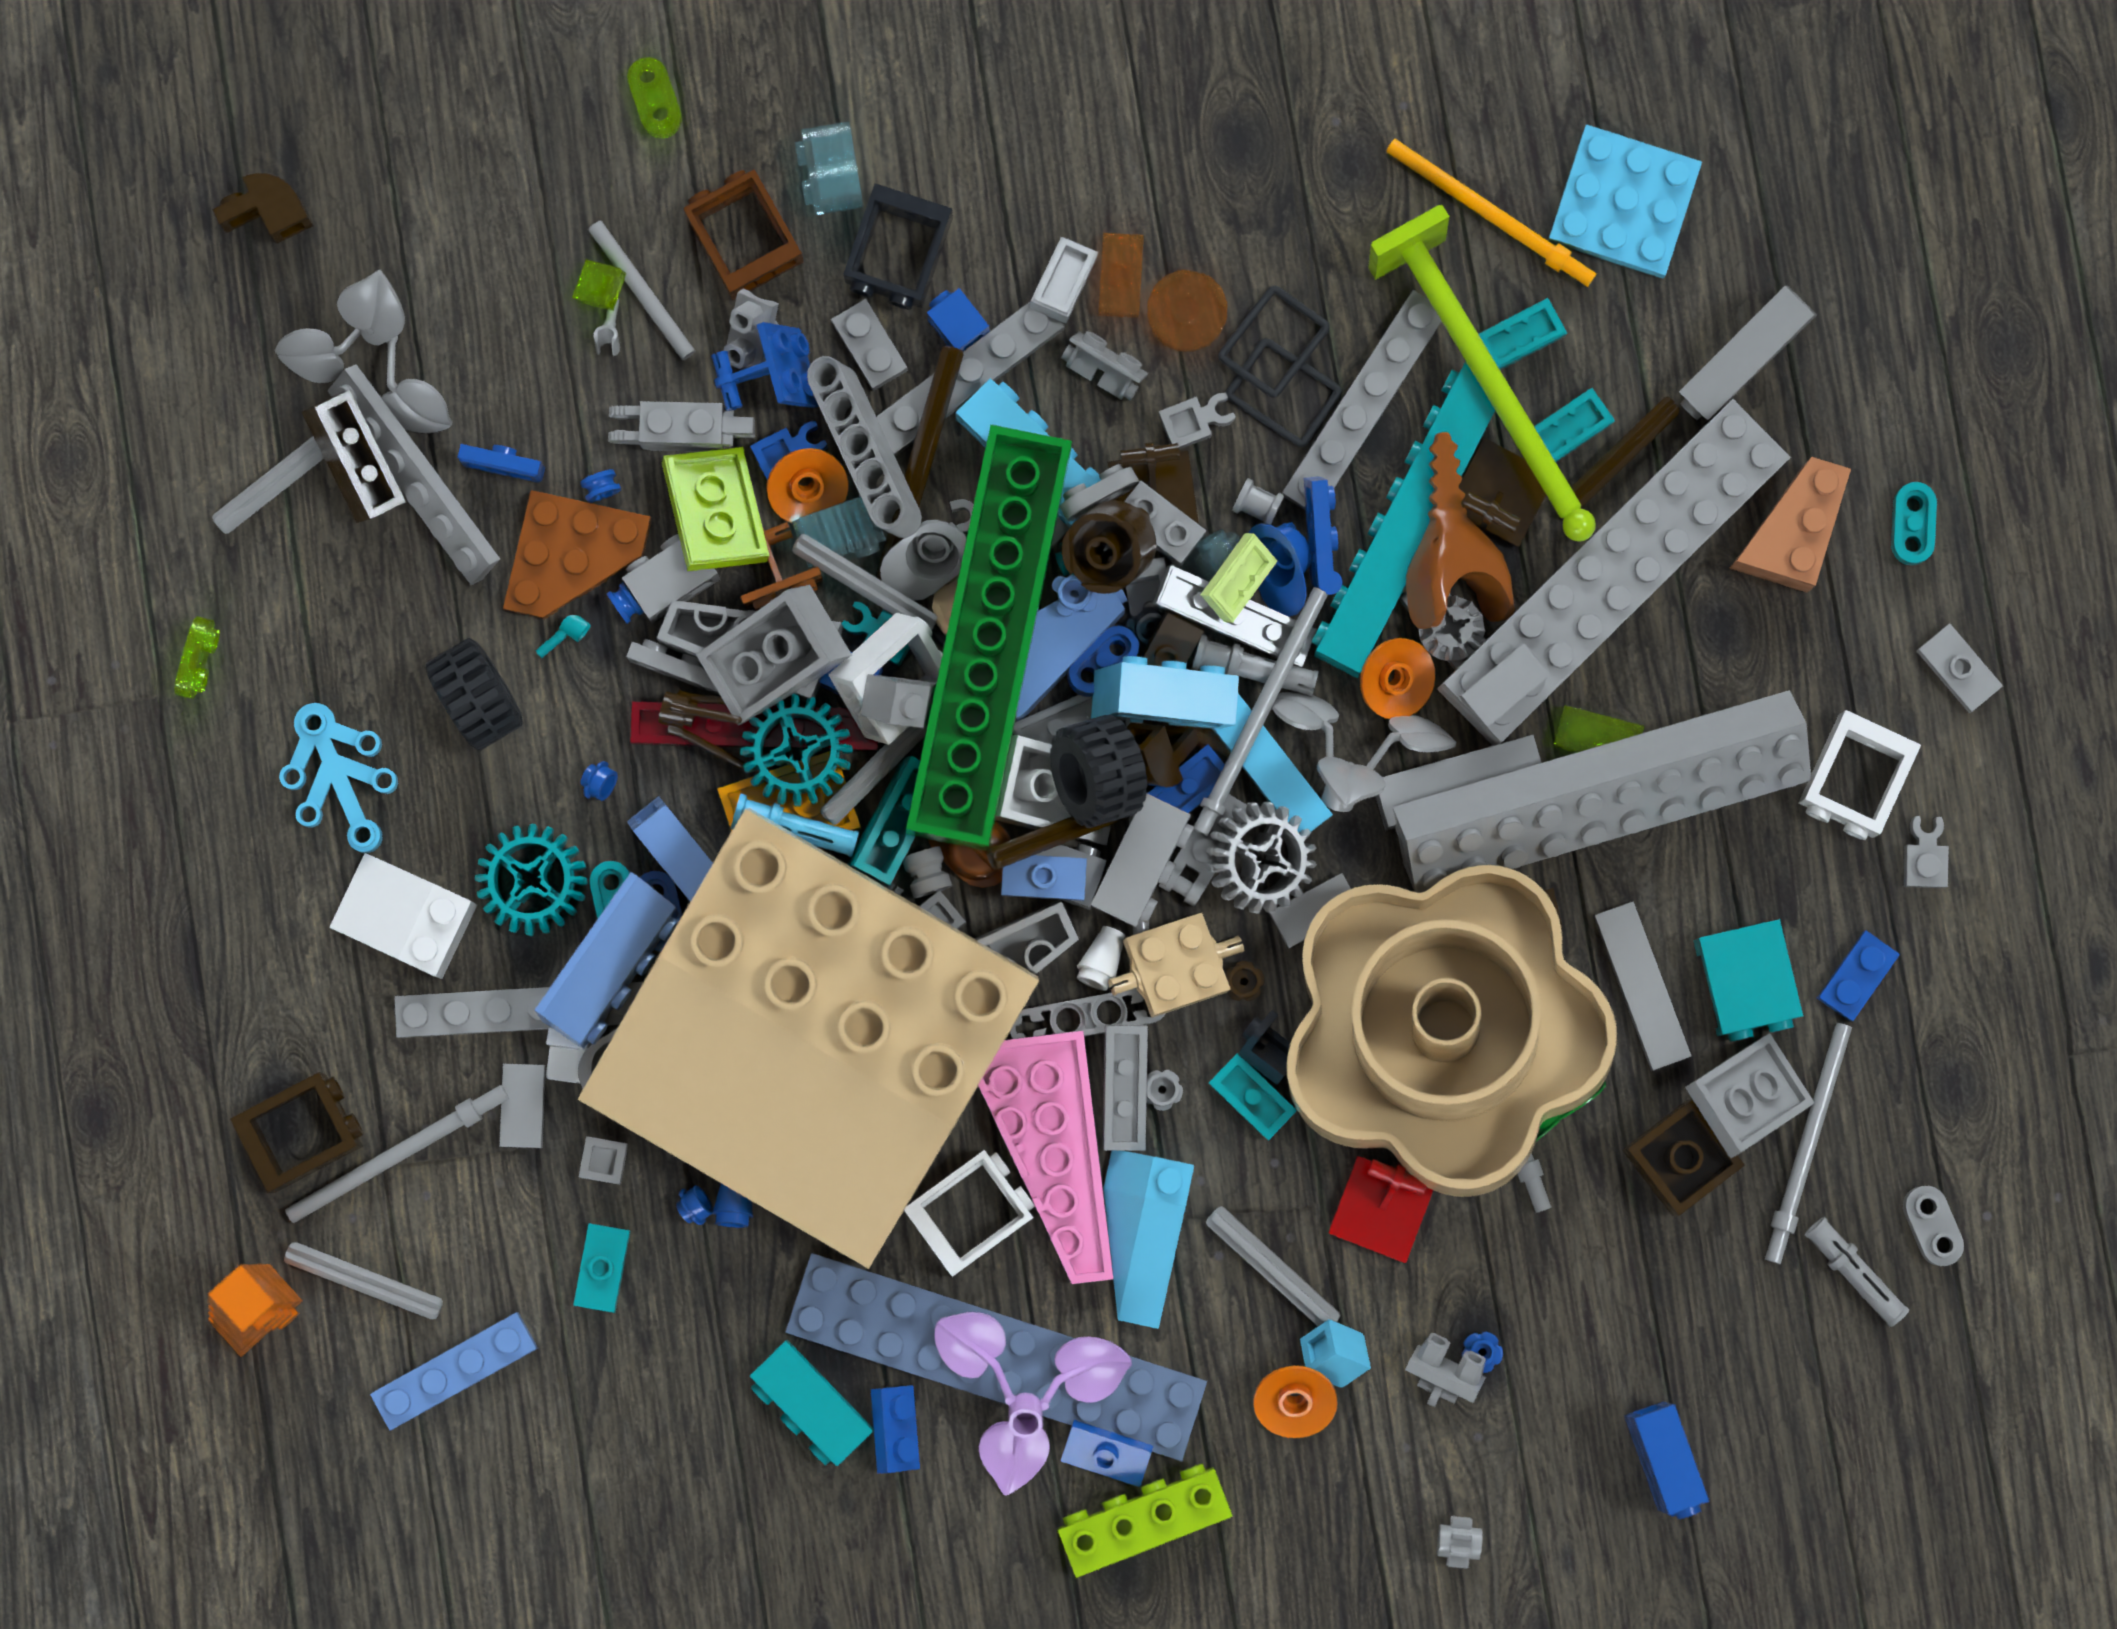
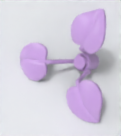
M969 1312L941 1318L935 1325L936 1346L945 1364L956 1374L967 1378L981 1376L989 1364L993 1368L1004 1393L1005 1403L1009 1405V1422L1002 1421L989 1427L983 1433L979 1443L981 1461L1005 1496L1029 1482L1047 1460L1050 1446L1048 1436L1042 1429V1411L1049 1408V1402L1059 1385L1065 1381L1067 1393L1078 1401L1086 1403L1097 1402L1108 1397L1116 1390L1126 1371L1132 1365L1130 1356L1112 1342L1096 1337L1075 1338L1065 1343L1056 1352L1055 1364L1062 1374L1054 1378L1042 1399L1039 1400L1038 1397L1030 1393L1014 1396L999 1362L994 1359L1004 1351L1006 1346L1004 1329L996 1319L984 1313Z

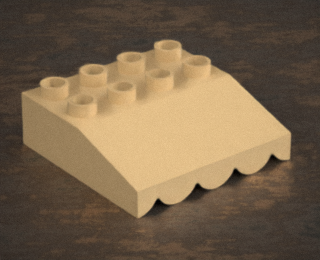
M747 808L742 813L660 953L578 1100L869 1269L1038 984L1039 978L1032 972L760 813Z

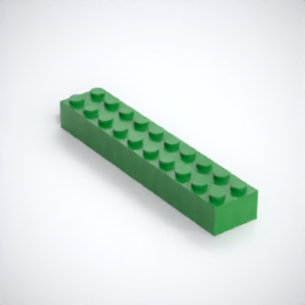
M990 424L908 817L907 835L988 851L990 847L1071 454V440Z

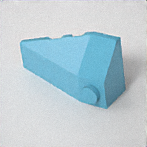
M1122 1150L1111 1151L1103 1192L1117 1318L1119 1321L1159 1329L1194 1165Z

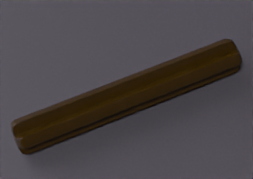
M1668 396L1664 397L1571 487L1581 503V508L1679 415L1681 409L1673 399Z
M1130 816L1092 828H1086L1084 825L1081 826L1074 818L1068 817L988 849L986 855L990 866L998 870L1127 819Z

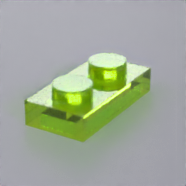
M1564 705L1553 746L1578 753L1642 734L1644 726Z

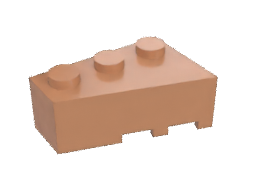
M1811 457L1797 473L1740 555L1733 562L1730 569L1808 593L1816 586L1851 469Z

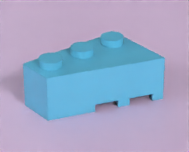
M1125 656L1120 663L1094 670L1091 719L1103 715H1113L1115 717L1130 718V722L1143 723V720L1167 722L1169 725L1216 729L1236 725L1239 676L1225 674L1224 667L1200 666V671L1186 670V663L1162 661L1160 667L1147 665V658Z

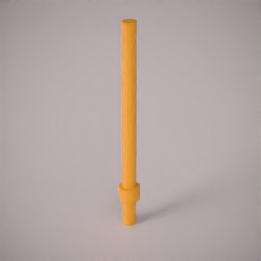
M1394 139L1386 150L1388 154L1545 258V264L1558 273L1560 270H1563L1587 287L1597 275V273L1571 257L1572 252L1559 243L1557 246L1553 245L1397 139Z

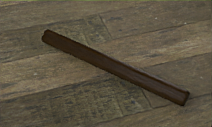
M943 346L904 476L918 507H920L964 356L962 350L951 346ZM900 508L895 511L892 523L898 519ZM888 532L876 572L877 579L882 581L880 568L884 556L903 538Z

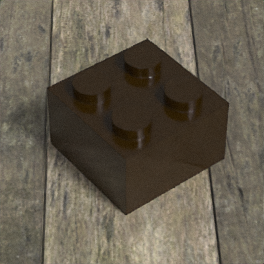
M1693 1099L1686 1100L1622 1149L1623 1153L1672 1216H1680L1745 1166L1738 1155L1730 1159Z

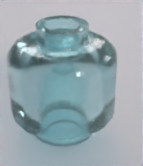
M1220 529L1207 536L1196 546L1198 553L1195 556L1194 562L1206 581H1211L1240 541L1241 537L1238 533H1225L1223 529Z

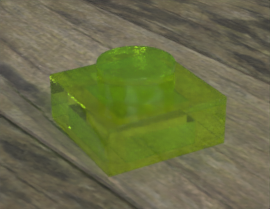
M585 260L572 298L583 304L613 311L627 273L618 267Z

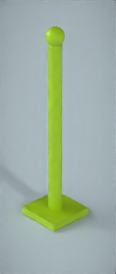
M1437 205L1371 242L1368 268L1375 280L1407 263L1560 518H1564L1562 527L1565 535L1577 542L1589 539L1596 527L1593 515L1585 509H1580L1581 503L1428 250L1446 241L1450 216L1443 205Z

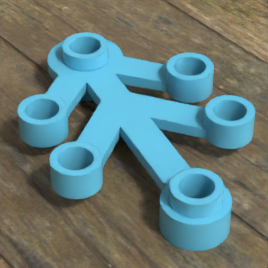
M320 703L307 704L295 716L294 728L300 739L290 764L283 767L280 772V782L290 790L302 788L306 783V773L304 770L316 746L322 762L306 802L300 804L296 810L297 821L308 828L315 827L321 822L323 817L321 809L332 784L350 824L347 832L350 846L361 853H371L380 846L382 831L376 823L366 820L348 776L373 785L374 789L382 794L392 793L397 788L398 777L390 769L381 768L377 770L338 755L331 740L334 739L355 746L362 755L372 757L377 755L382 748V741L376 733L372 731L359 732L338 724L333 712L325 705ZM313 716H319L322 722L320 728L314 731L309 730L308 720ZM369 736L374 737L376 741L375 747L370 751H364L361 746L363 739ZM291 770H297L300 774L299 781L293 785L288 784L286 775ZM382 774H389L392 777V783L388 788L383 789L378 785V778ZM308 807H313L316 810V817L311 822H305L302 817L303 811ZM361 828H368L371 834L370 839L365 843L358 842L356 834Z

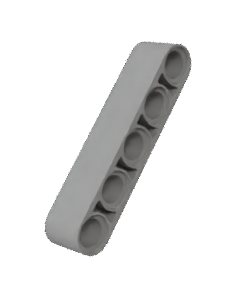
M822 356L815 359L808 368V384L871 520L877 527L899 538L912 536L921 525L922 516L920 509L853 369L830 356ZM836 373L834 382L829 385L831 376ZM852 406V412L844 419L847 409ZM868 440L867 448L860 454L862 444ZM884 474L882 484L876 488L878 478ZM900 508L898 519L892 523L895 511Z

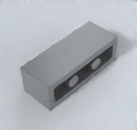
M1147 794L1146 801L1143 802V808L1135 814L1091 906L1137 928L1140 920L1148 923L1158 903L1157 900L1151 897L1158 883L1166 886L1176 866L1175 863L1169 860L1176 846L1182 849L1185 848L1194 829V826L1188 824L1191 815Z

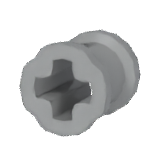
M1247 478L1232 511L1237 514L1242 511L1263 521V524L1271 525L1285 495L1281 493L1277 495L1271 494L1253 485V480Z

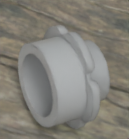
M1155 1070L1147 1075L1146 1103L1153 1104L1155 1109L1163 1111L1170 1109L1173 1103H1178L1183 1095V1087L1178 1083L1179 1077L1170 1070H1164L1163 1072ZM1160 1086L1166 1087L1164 1094L1159 1093L1158 1088Z

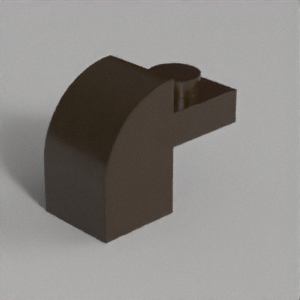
M254 173L242 177L249 192L245 194L241 192L230 194L220 201L221 206L212 209L219 224L226 233L262 217L270 235L277 244L314 226L303 203L292 187L283 179L267 173Z
M1130 723L1126 728L1130 730L1140 749L1145 765L1147 785L1173 787L1183 780L1179 765L1199 743L1195 729Z

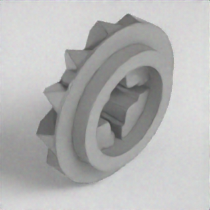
M1453 595L1448 596L1446 611L1448 617H1451L1453 622H1463L1465 620L1468 622L1458 631L1460 644L1451 634L1443 635L1442 633L1438 636L1436 635L1446 625V615L1440 625L1435 628H1419V636L1425 649L1434 657L1444 661H1459L1472 655L1479 648L1485 633L1483 615L1474 606L1473 602Z

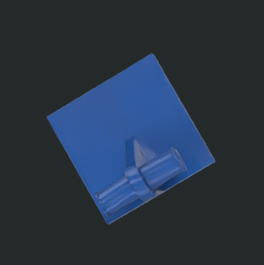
M766 322L757 324L766 361L736 373L732 371L728 351H721L711 355L717 375L714 383L717 389H721L726 411H733L743 407L736 384L769 374L778 403L809 408L819 407L807 380V372L810 367L807 355L810 349L808 341L804 334L801 333L800 328Z

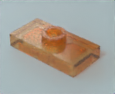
M1103 233L1099 316L1139 318L1144 235Z

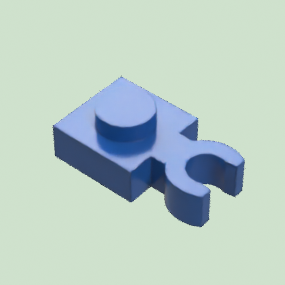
M816 421L805 423L800 428L798 435L793 438L787 428H784L750 446L767 481L772 468L787 454L800 449L813 448L825 451L828 448L825 440L820 441L818 444H810L807 441L808 434L818 429Z

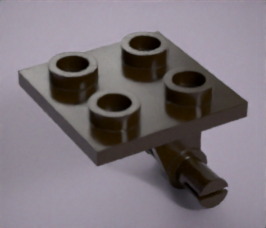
M1486 438L1483 439L1459 484V489L1465 493L1461 504L1463 508L1467 509V517L1477 527L1517 548L1520 546L1546 497L1544 490L1524 458Z
M1153 442L1145 443V448L1121 450V460L1107 462L1108 469L1118 464H1121L1123 469L1132 467L1139 481L1144 482L1199 524L1189 451L1180 452L1178 442L1154 446ZM1134 488L1114 500L1124 502Z

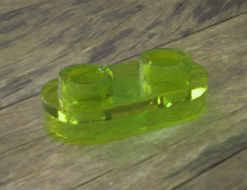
M640 58L630 66L627 80L644 129L651 136L668 138L679 130L682 123V114L665 66L655 58ZM646 71L655 74L653 81L649 83H644L640 80L641 75ZM658 109H665L668 115L664 120H656L653 117L654 112Z
M200 616L194 618L176 675L175 695L193 699L197 692H204L209 677V670L205 669L208 654L215 653L220 638V630L215 629L214 620Z

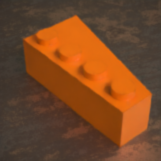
M270 1264L240 1265L208 1294V1303L210 1304L208 1306L210 1310L208 1312V1321L237 1354L242 1357L269 1331H274L277 1328L281 1330L292 1322L299 1314L295 1308L303 1300Z

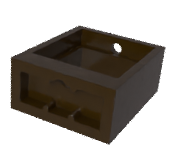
M318 1072L230 1118L267 1193H276L363 1147L359 1137L363 1136L364 1132L353 1113L347 1115L340 1103L345 1098V1095L334 1076L328 1079L325 1073ZM316 1089L343 1142L283 1173L256 1120Z

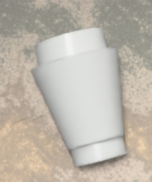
M1103 926L1077 965L1079 969L1077 979L1092 988L1106 991L1109 987L1108 979L1115 978L1117 975L1125 935L1117 929Z

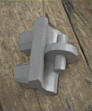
M742 289L737 293L735 307L731 312L729 321L731 326L728 341L723 350L728 351L732 366L739 369L749 368L766 361L756 325L762 322L778 325L775 319L779 303L758 298L746 289Z
M1431 1333L1422 1346L1417 1345L1405 1370L1420 1377L1418 1387L1431 1392L1427 1404L1432 1407L1436 1406L1439 1397L1455 1404L1458 1396L1474 1403L1486 1378L1482 1376L1486 1358L1473 1351H1465L1460 1363L1457 1364L1444 1357L1450 1342L1436 1333Z

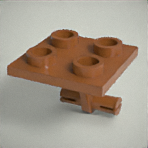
M787 521L764 531L769 552L768 561L776 583L742 595L741 599L747 610L754 608L758 611L788 589L810 585L813 591L816 592L818 590L816 584L823 581L819 567L782 580L771 552V545L793 538Z

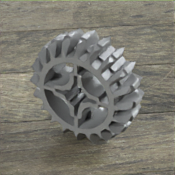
M1251 802L1247 804L1246 812L1242 808L1233 809L1232 816L1234 822L1228 818L1219 820L1222 828L1225 830L1224 833L1213 831L1210 834L1213 840L1218 841L1217 848H1207V854L1216 856V862L1209 863L1206 868L1211 872H1219V875L1211 883L1214 887H1224L1221 897L1224 900L1234 898V907L1237 909H1244L1248 905L1249 912L1258 914L1262 907L1265 912L1274 913L1277 903L1285 908L1291 906L1289 894L1298 898L1303 895L1302 889L1298 884L1300 882L1310 884L1312 878L1304 874L1306 868H1315L1317 865L1315 861L1307 859V853H1312L1317 848L1314 844L1304 843V840L1312 832L1309 829L1298 832L1297 830L1302 819L1295 815L1288 822L1289 809L1284 806H1279L1275 810L1273 803L1264 802L1260 808L1257 803ZM1267 824L1264 833L1259 832L1253 842L1247 843L1240 840L1251 828ZM1283 839L1287 846V861L1282 857L1280 850ZM1248 850L1262 851V854L1266 855V860L1274 865L1259 864L1261 861L1256 860L1257 855ZM1235 854L1242 861L1243 867L1240 876L1243 878L1242 881L1235 868ZM1272 872L1282 875L1270 888L1256 891L1258 884L1264 883L1266 877Z

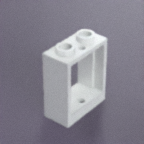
M895 613L852 653V656L828 674L865 738L889 745L909 727L888 724L860 715L867 674L873 675L907 643L925 673V676L920 680L937 683L943 653L937 649L931 638L932 631L929 625L919 617Z
M1845 710L1838 715L1811 774L1812 781L1807 783L1798 803L1807 807L1806 814L1817 820L1828 823L1831 818L1844 824L1843 831L1861 840H1866L1867 836L1874 838L1881 834L1921 745ZM1845 736L1899 761L1873 819L1819 795Z
M983 1150L904 1209L952 1277L1033 1219L1029 1210L1035 1207V1205L1021 1186L1013 1190L1004 1177L1011 1172L997 1152L989 1157L986 1151ZM983 1165L1019 1216L960 1258L924 1207Z

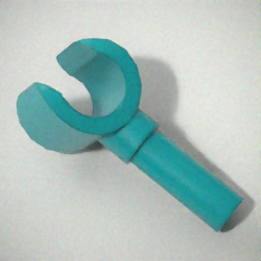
M578 615L567 616L561 623L559 630L555 632V635L535 651L543 658L564 641L567 636L578 643L589 631L591 625Z

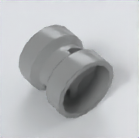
M940 846L925 849L904 857L902 861L904 869L911 874V877H914L910 885L914 898L931 895L939 890L943 891L952 887L949 874L941 871V863L944 858Z

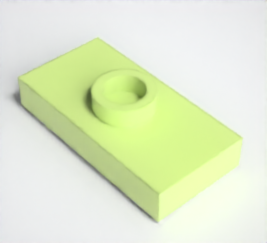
M1245 533L1200 595L1224 622L1233 623L1277 563V560L1254 533Z

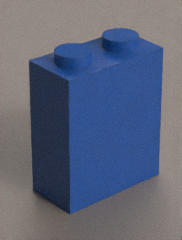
M1660 1402L1624 1415L1658 1511L1671 1515V1517L1676 1516L1677 1519L1686 1518L1701 1512L1699 1505L1708 1502L1709 1499L1675 1405Z

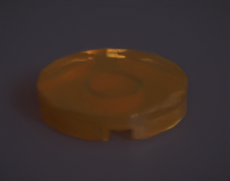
M1179 270L1166 275L1154 286L1147 303V320L1152 333L1163 345L1176 351L1194 352L1208 347L1221 335L1227 321L1228 303L1222 288L1212 277L1204 273L1192 272L1191 270Z

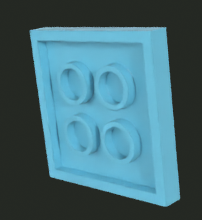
M1586 124L1548 241L1554 244L1559 243L1566 248L1664 279L1702 161Z

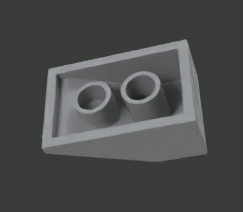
M806 585L786 590L697 653L696 656L730 713L742 718V722L738 724L741 725L765 709L772 707L779 701L822 677L852 656L812 587Z

